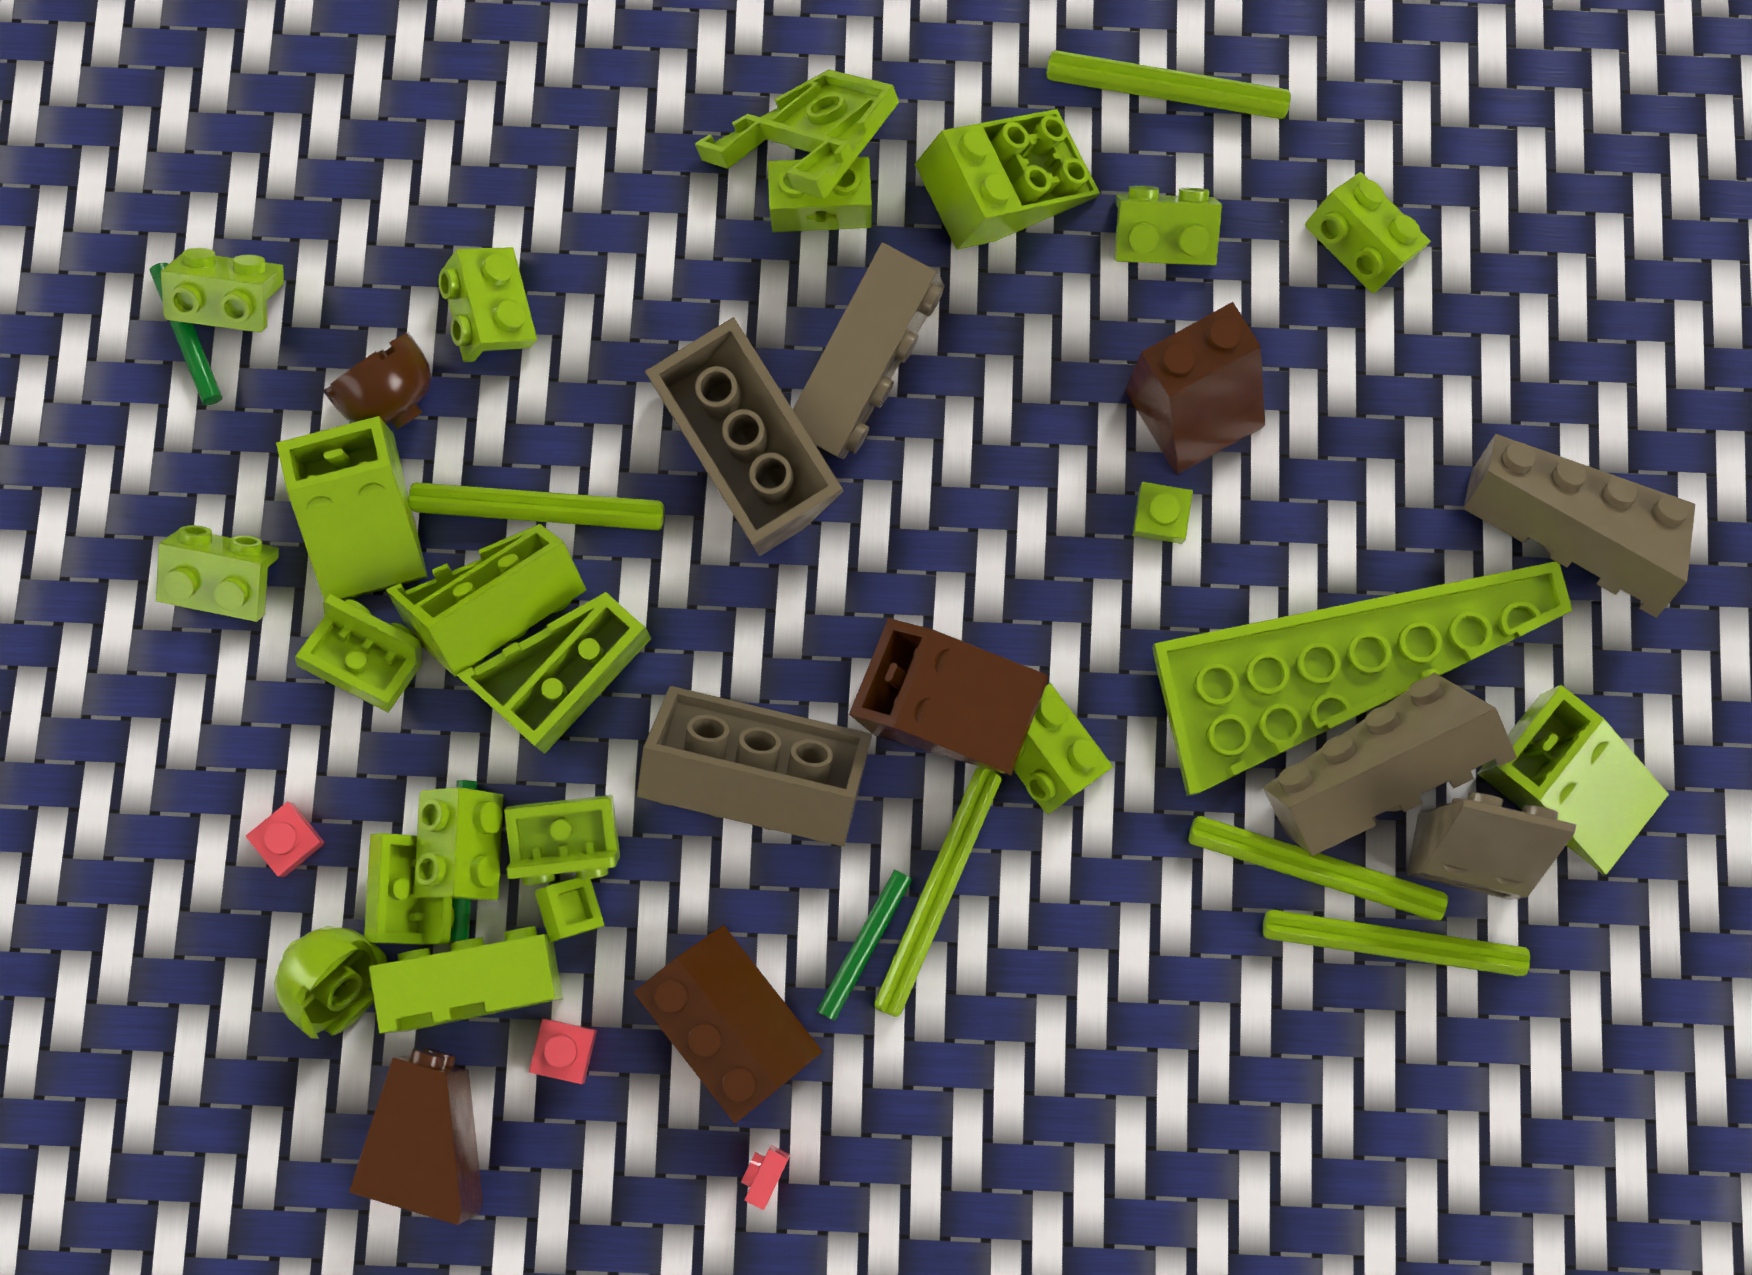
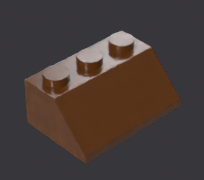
M722 925L677 956L633 992L734 1124L823 1052L725 925Z

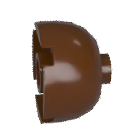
M409 332L389 342L391 347L386 351L381 350L378 353L375 351L333 381L330 387L323 390L334 407L347 420L353 423L380 416L386 425L392 422L398 430L423 413L417 403L429 392L431 373L426 357Z

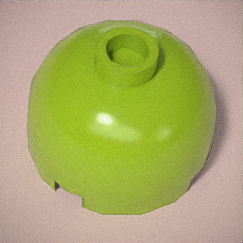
M325 926L305 934L286 948L279 963L274 982L279 1008L290 1021L310 1038L319 1039L317 1033L324 1030L332 1036L341 1033L356 1022L374 1002L373 991L369 990L372 986L369 966L387 963L385 953L374 943H369L364 935L349 928Z

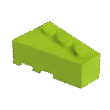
M541 524L479 549L481 559L451 571L448 563L432 569L435 579L405 591L400 583L386 589L405 626L417 636L421 646L452 675L457 676V674L470 667L478 666L487 655L507 642L519 639L530 627L551 613L565 609L574 598L587 591L564 541Z
M605 592L547 624V628L520 643L515 642L502 649V653L475 668L470 667L457 674V676L529 742L545 754L652 638L644 625Z
M536 926L504 932L505 941L484 945L483 937L466 939L451 943L452 951L431 955L430 948L418 949L397 954L398 961L369 966L379 1034L407 1032L563 999L554 942H549L547 934L537 935Z

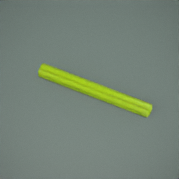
M1057 50L1051 52L1046 72L1047 78L1052 81L1277 119L1285 118L1291 101V92L1283 88Z
M417 482L410 486L408 496L409 507L417 513L645 530L662 529L665 517L664 505L659 500Z
M978 767L974 771L874 1002L877 1010L890 1016L898 1017L904 1009L1002 781L1001 776L990 769Z
M1198 816L1193 820L1189 831V842L1193 845L1433 921L1441 920L1446 912L1448 895L1444 892L1321 853L1312 856L1299 846L1203 816Z
M1278 910L1267 911L1263 920V936L1272 940L1513 976L1527 975L1530 967V952L1526 947Z

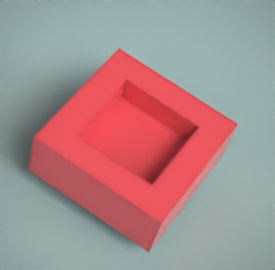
M288 801L246 835V838L274 873L282 878L286 877L326 844L298 808Z
M542 1018L529 1073L584 1084L597 1030Z
M773 1145L768 1149L766 1156L755 1152L741 1180V1183L750 1187L744 1201L764 1210L791 1154Z

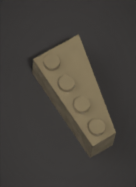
M883 242L878 248L793 408L794 413L813 443L841 459H845L849 451L856 454L869 431V426L865 425L874 407L881 408L886 401L894 384V381L891 380L899 364L901 362L905 363L912 353L919 337L917 333L927 316L929 317L935 310L945 287L936 270Z
M1498 434L1494 435L1472 469L1464 510L1523 543L1530 538L1543 545L1551 554L1549 558L1567 568L1573 562L1600 577L1597 585L1616 595L1621 589L1642 601L1639 609L1655 618L1660 615L1687 583L1695 503Z
M1433 673L1413 683L1409 690L1385 706L1371 711L1363 721L1342 735L1329 739L1321 749L1300 763L1283 770L1279 777L1265 785L1263 789L1285 834L1310 855L1314 856L1377 826L1375 816L1385 811L1403 810V812H1406L1423 804L1420 797L1421 794L1448 781L1453 788H1456L1474 779L1471 770L1492 760H1495V763L1500 767L1517 759V756L1499 713L1494 706L1440 675Z

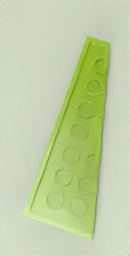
M1555 561L1154 643L1152 651L1186 795L1199 794L1400 696L1409 690L1413 683L1422 678H1426L1433 673L1441 676L1573 611L1560 563Z

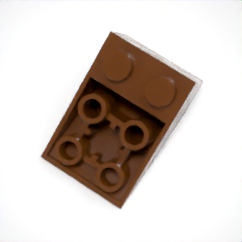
M888 618L849 715L874 736L1011 776L1049 676L936 630Z

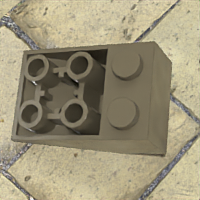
M1469 793L1468 799L1454 798L1450 804H1437L1435 809L1418 814L1407 876L1508 900L1526 898L1575 834L1577 824L1557 820L1558 812L1549 808L1526 805L1523 806V812L1503 808V799L1482 793Z

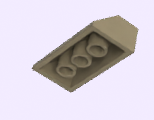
M734 317L645 371L653 387L759 557L802 531L844 492Z
M669 686L643 747L637 797L663 805H672L718 818H726L759 826L767 830H776L844 847L857 801L872 734Z

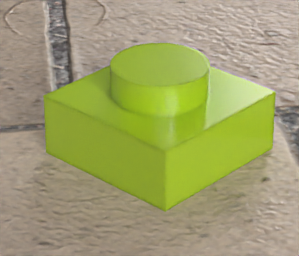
M1142 482L1139 487L1132 536L1183 544L1187 535L1193 490Z
M574 878L534 891L550 943L605 926L591 879Z

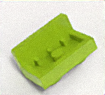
M1359 172L1334 189L1305 223L1306 228L1371 293H1376L1398 270L1418 256L1431 242L1420 231L1416 221L1404 215L1385 196L1383 189L1376 182L1369 180L1362 172Z
M1129 186L1128 194H1116L1115 204L1118 207L1114 252L1116 262L1217 264L1222 204L1216 198L1209 197L1208 189L1179 188L1178 196L1159 195V188Z
M514 248L456 249L440 271L439 289L442 297L448 300L452 316L451 336L454 344L460 347L463 361L475 362L483 351L531 348L537 341V336Z
M206 248L187 249L161 270L164 317L171 321L263 332L268 325L267 300L284 284L283 265L266 263L263 257L257 255H240L229 258L215 256L213 250Z
M197 525L183 526L159 543L156 602L257 622L265 615L268 567L278 559L279 548L264 545L261 539L253 536L239 535L229 538L214 535L212 530L207 527Z
M329 594L323 602L324 618L295 656L297 666L389 713L422 666L420 640L406 626L399 623H391L390 625L372 616L370 611L359 602L351 599L343 601Z
M1051 683L1045 687L1013 769L1026 786L1030 796L1038 802L1046 814H1050L1113 768L1107 757Z
M459 787L422 790L420 792L414 896L416 898L499 900L503 794Z
M613 795L507 806L504 809L510 864L506 868L508 879L522 878L523 885H540L554 881L555 874L576 872L577 879L599 878L608 875V868L616 867L620 859Z
M389 833L370 834L364 937L369 943L434 945L448 944L450 942L451 928L454 923L452 898H416L414 896L417 836Z

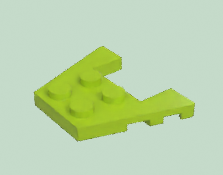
M828 69L775 98L777 108L761 117L746 114L732 122L735 129L734 132L714 142L711 135H708L696 142L695 146L702 161L727 169L765 140L787 145L791 149L811 152L788 170L787 175L794 190L823 199L831 192L892 113L899 100L891 84Z

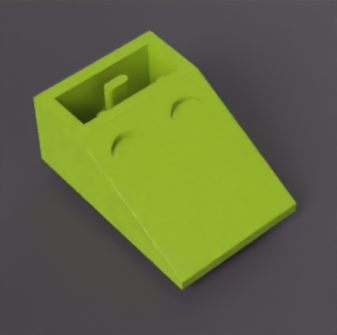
M1058 109L941 130L914 164L956 250L998 241L1090 201L1100 194Z
M380 416L276 442L287 493L324 601L329 594L341 600H346L388 589L400 583L403 585L428 578L413 512L408 504V491L394 433Z
M1563 685L1540 694L1509 732L1508 737L1517 759L1500 767L1495 763V760L1484 764L1477 773L1520 809L1523 810V806L1526 805L1549 808L1558 812L1557 820L1577 824L1575 834L1566 846L1603 876L1608 874L1669 795L1608 722Z

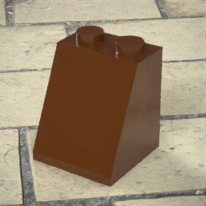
M1233 302L1142 351L1125 389V392L1176 475L1183 473L1265 426L1261 346Z
M425 1047L424 1051L413 1049L411 1055L392 1058L349 1193L455 1225H459L480 1213L483 1197L469 1070L454 1065L457 1056Z

